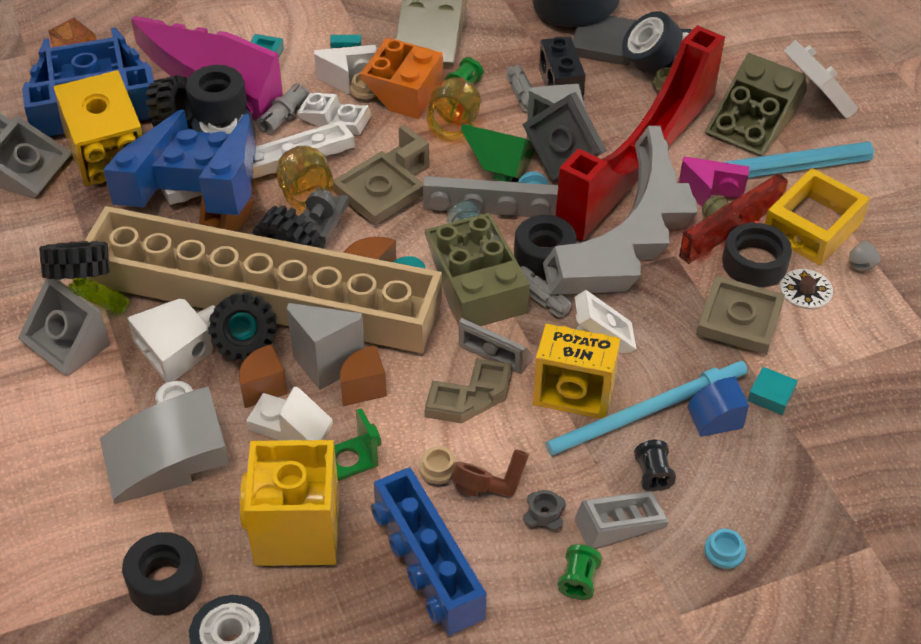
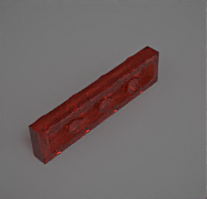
M777 173L684 231L679 257L689 264L700 256L708 255L714 247L726 241L730 231L737 226L746 223H757L760 218L767 214L768 209L785 194L788 179Z

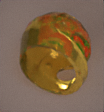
M450 78L438 84L431 94L426 118L430 130L437 137L446 141H454L464 137L461 130L454 132L443 129L434 118V110L436 109L440 117L450 124L474 126L482 103L480 92L471 82L463 78Z
M308 145L296 146L285 151L279 158L277 181L279 187L283 190L286 201L294 208L304 211L306 209V201H298L293 198V195L297 196L308 193L320 186V189L332 192L333 175L326 157L318 149Z

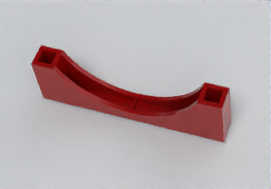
M697 25L681 41L673 65L660 92L647 114L627 140L614 152L602 159L578 148L559 167L556 217L564 219L573 227L577 239L584 241L637 183L639 164L635 143L648 126H660L663 137L669 147L713 99L725 36Z

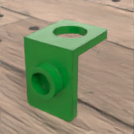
M362 408L356 410L358 437L334 445L336 459L339 454L346 451L354 452L359 457L358 462L350 467L341 466L336 461L338 481L378 467L377 447L382 445L381 437L375 424H370Z

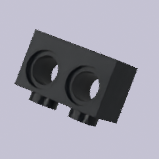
M571 36L540 40L539 71L544 85L579 84L581 95L584 99L586 74Z

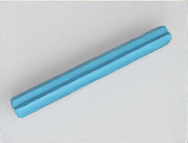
M866 141L725 161L724 163L749 166L748 178L870 161L873 159L875 150L871 142Z

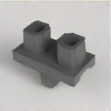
M317 188L306 199V209L303 214L307 217L304 220L307 223L312 221L315 225L312 230H318L320 234L318 239H321L319 248L325 249L328 245L332 233L338 227L341 217L349 205V196H334L328 190Z

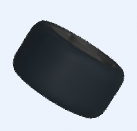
M533 0V5L539 17L550 24L562 27H579L591 25L607 18L615 11L620 0Z

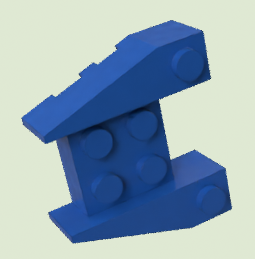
M116 27L111 28L112 38L52 48L49 38L44 39L38 52L39 60L37 65H32L30 70V81L25 82L22 88L24 109L28 123L48 137L63 134L64 131L53 86L116 70L120 73L138 120H149L153 117H148L147 114L151 110L149 106H146V100H150L146 96V92L151 90L149 85L154 82L151 66L147 62H142L139 53L126 44L125 37Z
M178 110L120 150L103 171L113 205L144 207L157 189L202 192L207 213L239 215L252 193L251 180L254 173L252 166L253 161H255L256 146L249 114H244L230 134L222 131L208 133L188 129L184 110Z

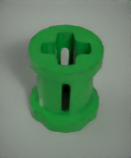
M471 57L462 59L459 68L456 71L450 72L445 77L446 88L455 96L456 82L454 83L455 78H463L469 81V93L470 82L473 85V83H478L482 80L484 74L483 67ZM458 79L459 88L457 97H460L461 81L460 79Z
M583 544L571 545L566 550L567 566L564 575L558 579V590L569 598L587 600L593 597L595 589L592 581L595 570L601 566L602 556L596 549Z

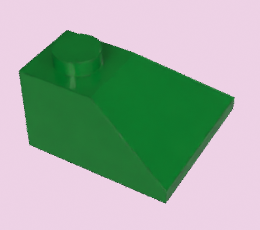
M466 124L461 126V132L483 169L494 172L492 179L512 182L513 177L520 179L524 175L535 151L530 140Z

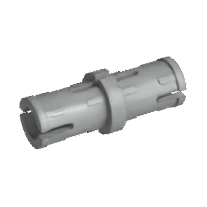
M295 83L285 95L277 97L271 103L273 106L257 119L256 124L262 133L266 131V135H271L285 120L289 121L295 116L294 112L309 95L308 89L304 85L300 87V83Z

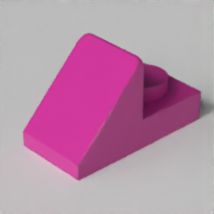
M683 156L679 183H689L692 195L701 207L710 198L711 194L743 199L749 166Z

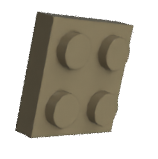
M381 151L332 180V191L338 196H349V205L372 224L377 225L422 197L423 182Z
M715 276L698 323L696 335L767 355L785 294Z

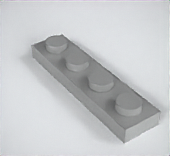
M424 176L423 209L480 214L490 212V214L522 217L537 215L556 216L558 185Z

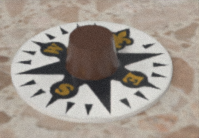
M809 269L790 271L785 274L780 283V290L782 294H785V299L801 308H820L829 303L833 296V287L830 281L824 275Z

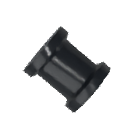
M648 440L639 444L634 450L635 460L641 464L643 472L641 484L647 491H663L675 484L676 474L669 467L667 459L669 448L665 441Z

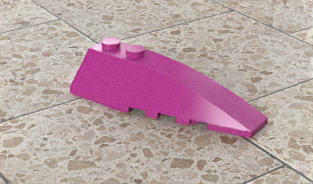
M134 16L131 19L136 44L171 77L181 75V77L189 78L194 71L210 65H226L241 73L245 82L246 109L251 113L254 121H257L259 117L273 106L271 103L277 97L283 96L278 53L229 32L219 31L213 34L208 33L207 28L197 27L195 30L186 29L184 24L179 23L168 26L164 21L139 16Z

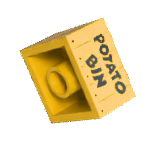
M545 323L536 355L532 405L598 419L607 417L614 388L621 338Z

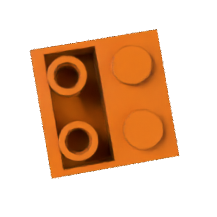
M386 37L360 73V79L390 111L419 119L443 83V53Z

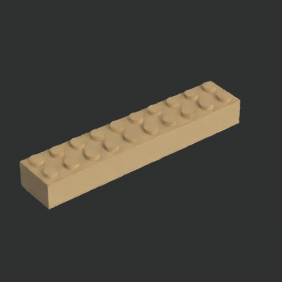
M109 206L104 207L85 239L88 242L103 241L108 243L110 273L97 277L83 278L84 284L170 302L177 299H185L190 306L204 309L211 305L216 307L223 299L232 294L250 292L251 295L263 297L262 300L264 302H269L273 313H276V323L289 326L288 303L362 313L364 342L422 354L442 302V272Z

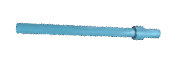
M741 360L721 369L716 367L702 372L698 379L549 440L545 443L546 449L551 456L689 399L702 388L715 381L746 375L748 373L747 366Z

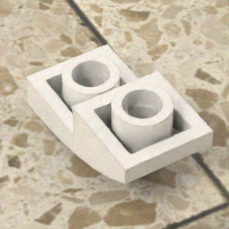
M309 93L297 112L300 119L318 127L342 120L353 135H360L372 116L367 105L340 104L337 94Z

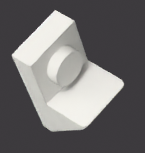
M376 45L314 50L316 78L346 94H350L349 79H352L355 74L362 72L375 54Z
M587 290L575 296L576 320L579 324L577 330L602 333L621 338L619 353H631L637 349L630 320Z
M295 386L286 400L263 393L246 421L249 431L277 440H324L333 425L332 418L300 388Z

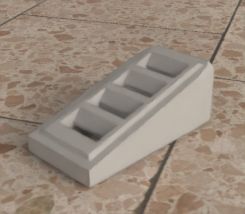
M652 491L582 500L575 516V523L586 545L592 548L604 547L666 527L669 522ZM638 507H642L647 517L641 516ZM625 511L627 512L630 519H627L624 513Z

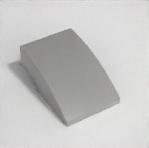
M0 113V188L36 198L70 158L72 152L17 115L11 121Z
M209 386L184 393L149 407L128 418L100 438L114 504L192 484L190 474L229 464L225 442Z

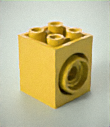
M118 70L53 86L63 131L84 187L105 182L106 178L103 171L120 150L143 135L140 122Z
M334 440L250 441L247 472L243 473L240 485V521L242 529L248 532L254 566L336 565L339 489Z

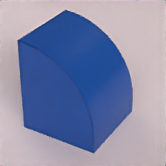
M733 376L720 379L702 388L693 396L687 408L700 437L743 429L749 404L736 377Z

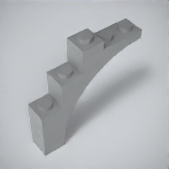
M648 126L635 143L639 164L638 189L633 208L627 218L620 225L602 236L582 243L555 246L543 262L550 295L579 294L584 290L590 293L627 292L641 276L639 260H656L670 244L668 230L684 229L698 213L697 202L692 195L689 183H677L676 171L672 168L668 154V144L663 137L660 126Z

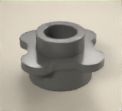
M540 490L528 495L527 503L529 508L528 512L523 515L524 523L529 527L536 525L548 527L552 531L560 529L563 524V520L560 517L561 511L566 507L564 498L549 490ZM541 510H547L548 513H542Z

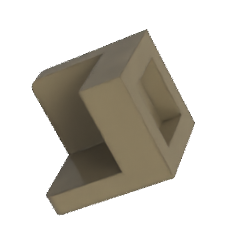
M406 125L399 127V146L386 154L416 176L429 168V143Z

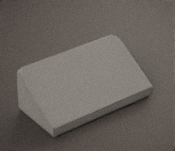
M463 318L460 319L459 346L492 361L511 363L512 370L520 374L524 372L532 361L533 353L525 346Z

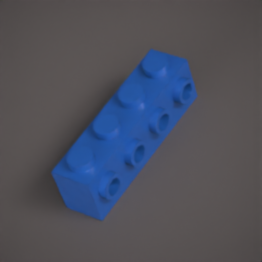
M411 467L374 481L375 503L371 505L373 517L379 527L385 526L389 532V544L396 558L403 557L408 566L406 568L407 576L415 591L421 589L427 599L425 601L426 610L435 625L440 623L447 636H450L485 620L487 593Z

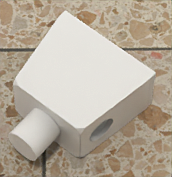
M177 299L127 318L133 342L166 383L175 381L212 353L213 344L211 343V334H208V327L210 326V315L215 308L214 305L196 313L185 299Z

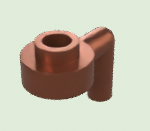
M515 449L504 479L493 476L490 472L465 462L455 463L450 478L453 482L457 483L455 486L456 490L470 496H477L479 492L491 491L510 497L517 490L529 454Z

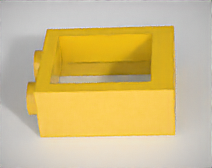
M811 168L768 209L765 224L774 226L783 232L791 242L792 251L821 266L863 223L870 198ZM806 197H809L842 216L828 230H825L792 211Z

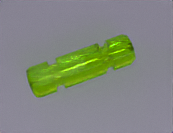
M74 278L73 282L68 286L69 290L73 291L75 295L87 299L88 302L102 308L110 309V311L116 314L124 313L125 307L129 305V299L122 293L112 291L111 288L93 280L89 281L88 278Z

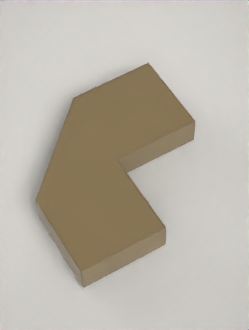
M476 358L469 386L432 380L424 409L425 418L463 423L505 401L512 374V364Z

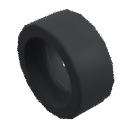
M764 223L739 225L730 231L726 239L722 256L723 267L728 275L738 282L756 287L774 285L783 279L787 272L792 254L791 242L783 232L774 226ZM746 247H758L774 255L776 260L767 263L754 262L740 255L738 250Z

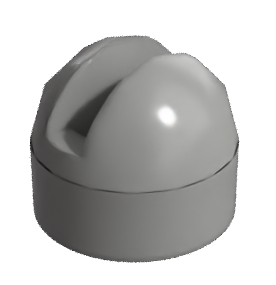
M867 241L860 242L849 254L851 266L858 271L870 270L881 261L877 249Z

